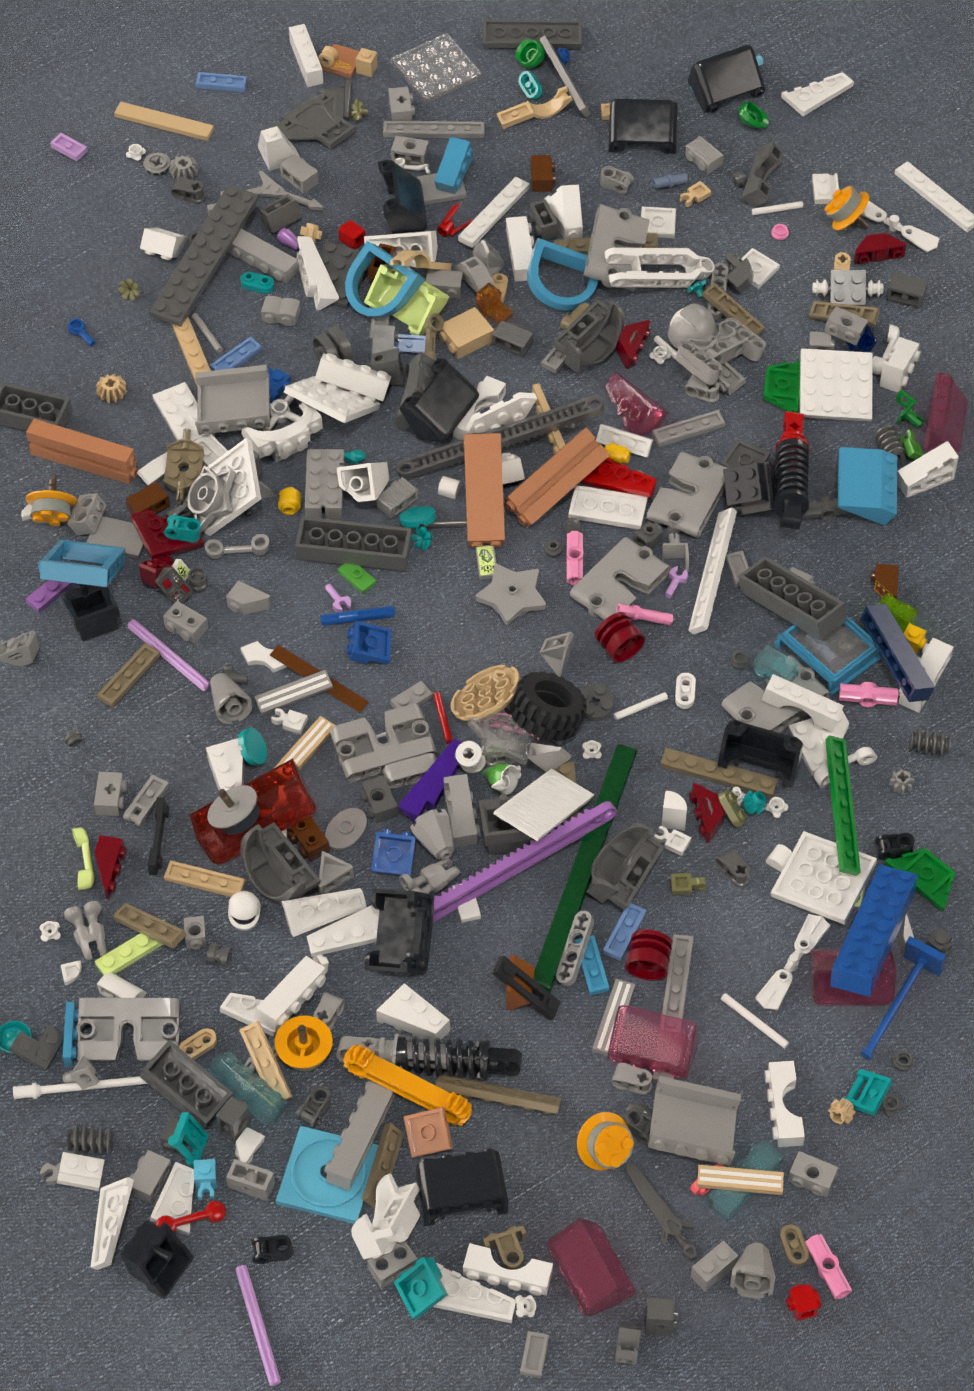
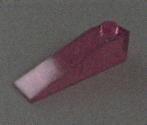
M615 371L605 386L612 402L618 408L617 412L624 421L625 429L630 433L643 436L660 426L668 413L656 401Z

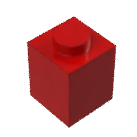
M351 219L342 224L338 229L339 241L347 247L356 250L365 243V229Z

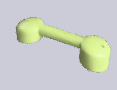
M83 828L72 829L73 837L77 847H82L85 870L78 871L79 891L93 887L95 874L88 835Z

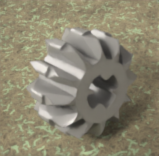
M183 155L181 157L175 156V159L171 160L169 168L173 180H178L179 177L193 180V177H197L199 169L195 158H191L189 155L186 157Z

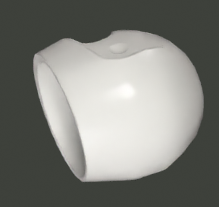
M239 891L232 895L229 899L228 916L233 927L240 931H247L256 926L261 908L259 899L252 892ZM256 915L255 919L251 923L245 925L238 924L232 918L234 917L238 920H248Z

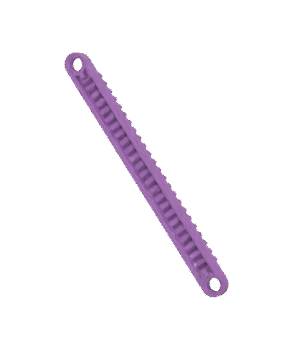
M607 801L591 810L584 809V814L577 813L578 817L572 816L570 822L565 820L563 826L559 824L557 830H551L550 834L547 833L536 842L531 840V845L524 844V849L517 848V853L510 852V857L503 856V861L496 860V865L489 864V869L483 868L482 873L477 871L475 877L470 875L468 881L463 879L462 884L456 883L454 889L449 887L448 893L442 891L441 897L435 895L432 923L610 821L617 813L616 808L611 802Z

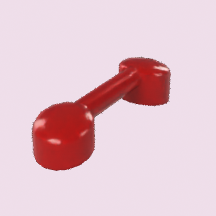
M215 1200L209 1202L205 1210L176 1219L168 1215L161 1216L155 1222V1225L161 1227L166 1222L175 1232L179 1226L205 1218L212 1223H219L226 1215V1208L222 1202Z

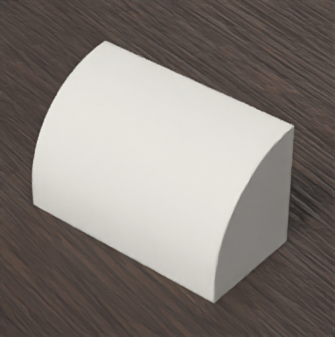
M666 791L662 826L668 829L685 831L686 802L679 794Z
M112 972L105 974L97 983L99 993L107 998H144L147 994L146 991Z

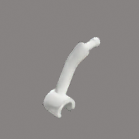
M397 158L395 161L404 169L414 171L426 170V173L430 174L429 164L418 166L406 165L403 158Z

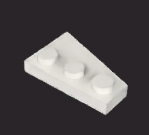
M230 993L220 1006V1012L250 1025L257 1021L256 1008L263 1000L255 999L254 996ZM261 1024L264 1032L274 1037L276 1032Z
M175 1162L150 1216V1221L156 1222L158 1218L165 1215L176 1219L191 1214L194 1169ZM190 1223L177 1227L176 1231L189 1236Z

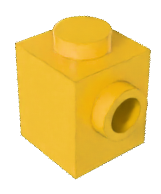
M909 623L904 635L914 652L918 655L919 651L923 650L928 639L925 638L927 631Z

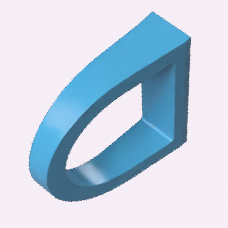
M538 238L527 270V282L532 293L545 305L558 310H575L580 303H588L597 287L598 280L589 278L587 288L583 293L567 298L557 296L548 291L542 284L538 274L540 258L584 272L587 255Z
M367 241L347 273L345 281L346 296L351 306L357 312L372 318L388 317L400 311L410 301L425 281V278L408 266H401L402 262L399 263V266L391 265L407 276V280L395 298L387 305L380 308L366 307L358 295V283L362 273L375 256H378L389 265L390 260L394 258L376 244Z

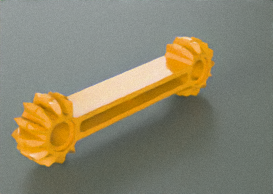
M361 1044L358 1046L353 1045L345 1053L343 1066L348 1068V1072H352L354 1076L357 1075L361 1079L365 1077L428 1110L445 1107L447 1121L452 1123L453 1126H462L469 1120L472 1104L467 1102V1098H463L455 1092L449 1093L374 1055V1051L369 1050L368 1047H363Z

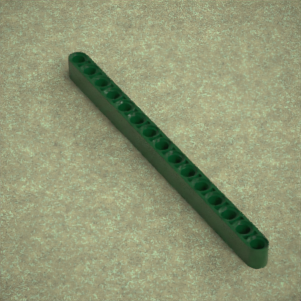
M622 744L617 745L595 807L609 801L617 810L636 758V748ZM614 817L584 835L534 970L533 980L549 993H551L556 980V972L574 918L580 912L587 894L586 891L590 886L592 865L598 853L604 847Z

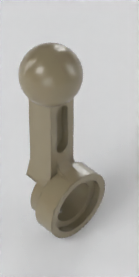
M434 313L426 319L427 328H425L424 354L436 360V332L443 328L444 321L441 315ZM432 319L435 321L436 327L432 325Z

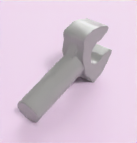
M61 1162L57 1165L46 1163L41 1168V1177L48 1173H53L52 1176L46 1179L47 1185L57 1183Z

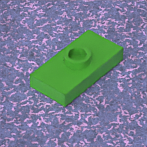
M345 563L337 569L338 573L362 594L377 584L376 580L359 565Z

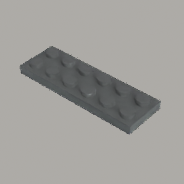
M483 19V48H518L520 43L526 39L540 41V38L545 35L553 48L582 49V20Z

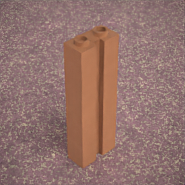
M33 419L26 431L27 439L31 442L29 444L31 455L129 485L133 478L135 479L138 475L133 448L37 419Z
M586 427L503 499L505 506L517 515V520L520 524L529 527L610 454L601 444L597 443L593 434Z
M501 433L464 434L468 546L475 548V546L483 547V544H490V546L494 545V548H498L501 545H505Z

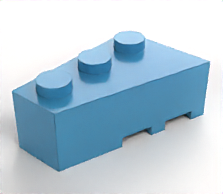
M450 137L434 180L436 189L456 194L458 188L460 189L462 180L474 158L470 141Z

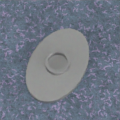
M349 808L338 813L330 821L325 837L328 839L331 849L345 850L361 839L367 826L365 813L358 808Z

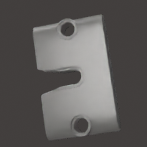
M599 204L595 215L584 276L601 280L604 286L612 287L609 281L610 274L632 271L631 264L606 263L604 252L616 247L642 248V245H645L649 219L633 215L626 208L618 210ZM621 287L633 292L636 287Z
M680 452L669 472L671 479L668 483L681 491L660 488L648 510L646 519L660 525H667V529L671 533L682 531L699 538L725 491L723 469L728 467L714 463L708 456L696 457Z
M624 537L572 588L570 597L581 605L586 606L591 616L600 617L605 620L616 613L619 603L635 606L634 601L636 597L619 581L624 582L639 592L649 595L668 576L671 566L654 556L649 547H641L628 537Z
M793 655L786 657L766 670L768 676L765 681L767 685L774 674L828 699L831 695L815 678L814 671L810 668H805ZM751 681L728 695L721 704L736 720L778 733L808 714L794 706L777 708L762 701L761 699L765 691Z
M410 704L385 711V729L388 740L385 744L377 740L374 730L365 717L336 725L330 729V734L338 754V761L342 765L348 782H356L383 774L382 769L391 763L428 753H434L437 756L438 753L429 732V725L424 719L419 704Z
M79 998L77 1061L84 1056L89 1062H118L123 1044V1030L127 1025H133L134 1028L133 1041L139 1062H150L168 1040L179 1046L180 999ZM85 1025L92 1026V1032L88 1035L82 1033ZM168 1025L175 1027V1031L171 1035H166L164 1032Z

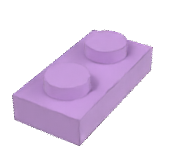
M60 133L50 142L51 148L75 161H78L88 152L87 146L63 133Z

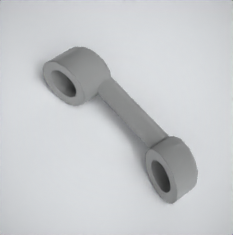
M258 534L253 537L251 545L223 547V544L215 539L205 543L206 555L211 559H219L224 554L253 552L255 555L262 556L270 549V541L265 534Z

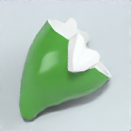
M497 763L484 769L482 774L489 781L492 788L501 794L508 795L513 792L519 778H521L520 765Z

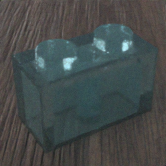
M769 645L754 659V672L768 680L774 674L792 682L798 675L799 663Z

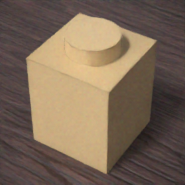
M361 48L356 57V73L372 77L378 67L377 52Z

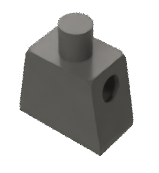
M399 348L373 353L371 355V363L364 364L369 366L371 370L388 373L391 376L389 385H404L405 371Z

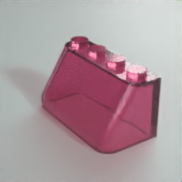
M936 372L923 451L930 452L947 441L956 454L961 449L968 400L954 379L948 374Z
M810 949L812 995L814 1002L818 1005H887L894 1000L896 966L892 950H890L871 996L868 997L830 986L832 967L841 949Z
M621 1005L618 1007L615 1016L608 1058L617 1063L626 1062L634 1067H646L654 1072H666L675 1077L688 1078L699 1043L698 1026L688 1020Z
M578 1218L547 1241L550 1248L549 1253L559 1265L558 1270L566 1278L569 1284L568 1289L576 1297L579 1303L578 1308L584 1315L593 1316L629 1299L635 1294L632 1283L606 1235L597 1223Z

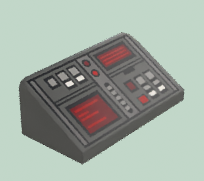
M173 567L163 568L155 581L173 603L176 601L183 603L194 592Z

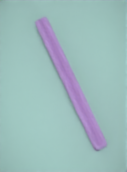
M132 619L128 622V629L146 644L159 651L165 660L202 691H206L210 687V682L138 621Z
M241 1265L236 1267V1274L269 1385H278L281 1383L279 1372L247 1266Z

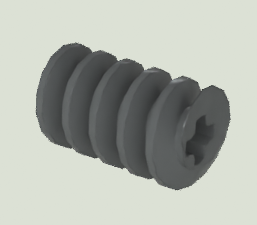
M886 425L880 428L875 434L880 450L897 455V465L902 463L906 458L904 455L906 450L895 426Z
M919 727L916 732L913 731L910 750L912 751L917 746L918 752H921L924 747L926 754L932 749L933 755H936L938 751H940L941 757L946 752L949 755L952 734L945 738V733L942 732L938 737L936 730L930 735L929 729H926L923 734L922 728Z
M75 1124L73 1130L70 1129L68 1132L67 1150H72L74 1146L75 1151H80L82 1148L83 1152H88L91 1149L92 1153H96L99 1149L100 1154H104L107 1150L108 1155H110L113 1142L111 1128H108L105 1134L103 1127H100L98 1133H96L94 1126L88 1132L86 1125H83L82 1130L79 1131L78 1124Z

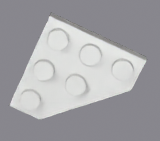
M519 392L513 395V399L505 403L502 400L490 406L491 410L482 414L480 412L474 414L466 425L467 432L484 433L525 419L537 400L535 393Z
M842 710L832 732L815 725L812 718L788 726L790 735L799 738L803 743L802 758L811 775H814L821 765L828 764L825 739L829 735L843 739L849 728V722Z

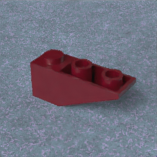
M99 835L94 852L106 899H110L111 892L114 893L116 889L115 879L121 873L122 865L120 863L122 858L124 859L126 856L127 847H124L122 838Z

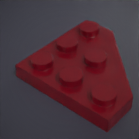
M150 510L131 514V521L152 560L204 545L201 535L200 539L194 543L167 538L164 535V531L168 527V517L166 516L162 518Z

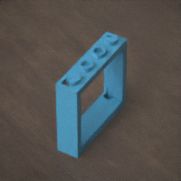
M59 540L38 563L40 579L107 587L125 565V547ZM61 559L100 563L103 565L94 566L61 562Z

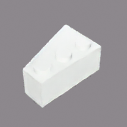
M405 983L376 1010L377 1022L394 1026L399 1031H407L412 1033V1036H417L422 1040L424 1037H428L429 1042L433 1044L435 1038H440L441 1041L450 1032V1020Z

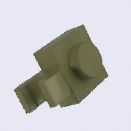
M691 873L671 874L672 895L692 894V889L706 891L705 877L691 878Z

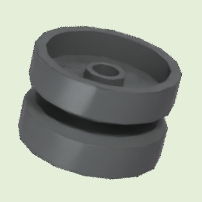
M338 326L327 329L326 334L319 333L313 336L312 345L319 362L323 353L333 354L342 360H353L351 345L344 332Z

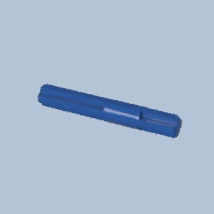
M393 606L322 614L320 619L321 624L324 626L394 617L395 610Z

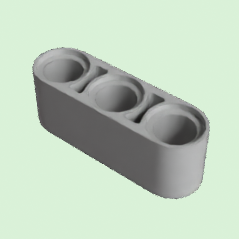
M428 753L386 765L382 772L389 788L397 789L417 783L437 760V757L434 753Z

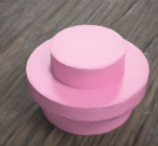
M777 224L773 227L771 235L777 240H784L788 237L789 231L784 224Z

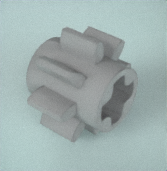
M900 769L899 772L892 773L889 785L894 786L893 792H898L902 795L906 791L911 792L915 780L910 778L911 772Z

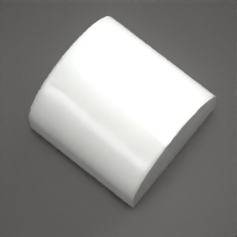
M443 476L439 483L438 494L456 499L462 482Z
M778 844L766 859V864L782 872L792 854L791 850L784 845Z

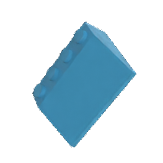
M840 447L838 508L885 526L897 515V455L879 449Z

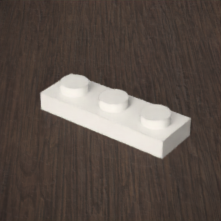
M600 424L596 441L605 445L613 442L628 447L631 453L648 457L653 439Z

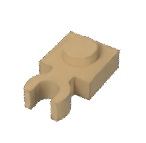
M700 181L689 187L687 193L681 194L680 201L687 200L685 206L689 207L693 201L700 203L710 197L711 190Z

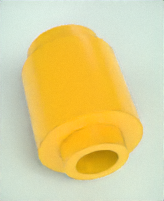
M613 442L605 446V450L610 454L608 458L613 459L615 463L628 464L631 457V450L628 447Z

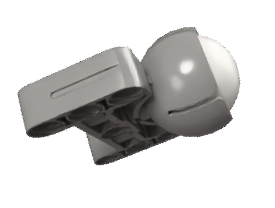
M692 303L677 311L671 319L668 331L670 342L678 349L675 357L676 360L702 381L710 385L717 383L722 370V364L741 354L752 361H760L766 347V342L734 318H726L718 323L716 327L711 312L704 306Z

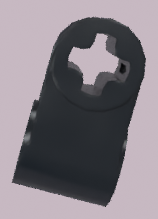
M910 833L878 836L875 839L879 848L878 858L880 860L896 859L901 857L902 854L913 853L914 837Z
M286 1235L262 1236L251 1240V1245L254 1246L252 1260L255 1264L286 1261L292 1257L294 1252L291 1240ZM282 1245L288 1246L285 1250H278Z

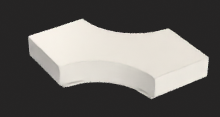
M258 641L241 647V652L249 666L256 664L264 665L270 668L273 673L287 668V666L270 656L273 649L263 647Z

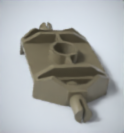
M190 429L183 430L182 439L167 445L163 484L170 490L176 491L177 503L181 499V503H183L184 494L189 492L193 482L201 475L204 449L203 446L190 440ZM182 466L189 467L185 472L179 470Z

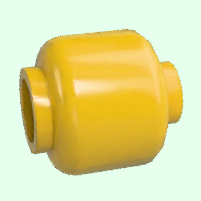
M293 487L282 489L278 495V509L286 515L297 513L301 509V492Z

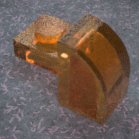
M489 282L477 292V306L487 319L491 317L498 324L501 323V320L506 322L513 316V311L501 302L502 292Z

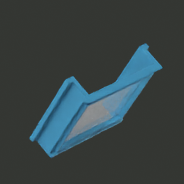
M848 616L843 624L822 640L815 638L796 625H792L783 633L778 634V638L774 642L778 649L786 644L828 682L827 690L831 693L832 697L839 692L840 683H851L881 660L879 650L871 636Z

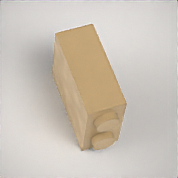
M474 307L444 322V326L439 330L438 336L442 342L446 343L449 351L460 359L491 343L494 329Z

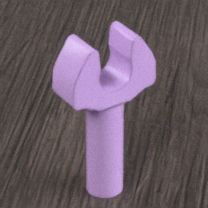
M678 566L670 570L669 578L672 581L665 593L666 597H672L679 583L685 584L687 582L688 573L686 569L680 576L677 575Z
M327 584L325 589L335 601L332 604L333 610L335 612H343L340 605H346L351 610V599L349 596L341 597L331 584Z

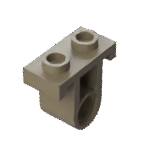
M524 1225L519 1227L512 1226L499 1234L491 1233L483 1239V1247L495 1248L502 1268L516 1270L524 1266V1256L518 1242L519 1239L522 1242L526 1241ZM515 1258L518 1262L512 1264L508 1260Z

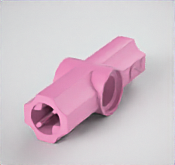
M579 531L567 533V583L571 585H576L583 578V534Z
M864 682L861 685L840 683L839 701L859 702L864 707H873L876 704L897 706L898 688L877 687L873 682Z
M816 1234L805 1241L807 1249L818 1267V1274L825 1280L834 1299H842L851 1293L852 1289L839 1267L838 1258L832 1254L822 1234ZM830 1264L833 1269H826L823 1265Z

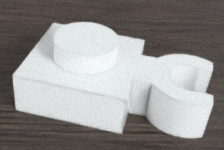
M279 708L275 709V714L280 717H271L273 724H282L284 730L300 735L308 720V716L292 710H289L288 714H286Z
M660 826L658 831L663 835H654V839L657 842L665 843V849L680 856L684 854L691 842V837L675 829L672 833H669L663 826Z

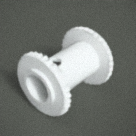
M472 741L459 744L455 753L457 762L469 774L480 772L486 764L485 755L481 751L482 749L479 744Z

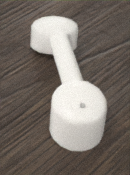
M890 324L887 339L889 344L882 358L878 356L872 358V374L881 375L884 361L888 362L889 358L887 357L889 353L893 352V346L899 338L900 330L898 326Z
M862 747L855 753L848 755V764L857 760L860 765H869L877 759V755L872 748ZM828 764L821 765L814 773V779L821 788L830 783Z

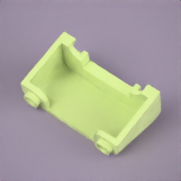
M380 265L364 303L369 305V308H380L387 305L395 298L407 280V276L391 265ZM424 281L410 301L392 316L409 325L410 334L424 335L426 333L425 328H427V317L434 313L439 314L447 304L449 296Z

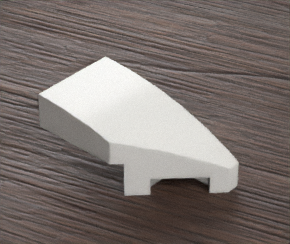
M247 1127L235 1144V1155L239 1161L249 1164L253 1159V1154L263 1144L265 1136Z

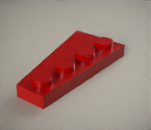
M608 457L582 480V483L585 485L649 498L652 497L657 485L655 478L637 470L633 471L624 464L619 465Z

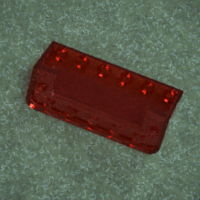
M293 758L244 784L256 791V804L260 808L258 819L246 831L236 835H228L223 832L222 828L213 827L207 818L209 808L213 802L189 814L196 839L211 862L222 864L241 854V841L243 837L258 824L263 829L274 822L283 831L314 814L316 810L315 802Z

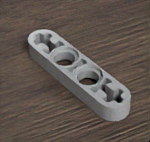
M715 264L711 278V285L713 283H722L723 286L720 288L725 292L727 286L726 276L728 275V266L726 264ZM719 271H722V276H718ZM708 302V310L711 312L714 320L721 319L723 314L718 309L717 312H714V306Z
M580 911L576 914L556 972L557 980L565 987L573 985L576 981L594 926V918L588 911ZM585 918H587L588 921H587V922L585 921V922L582 924V923H581V920H585ZM577 935H583V940L575 944L574 938ZM570 954H577L575 961L568 962L567 959ZM567 973H568L570 976H569V977H566L565 980H564V979L562 978L563 975L566 976Z

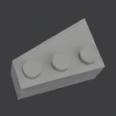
M467 774L444 777V800L451 820L454 847L477 844V836H480L479 824L475 825L477 814L476 808L472 807L474 799L473 793L469 789Z

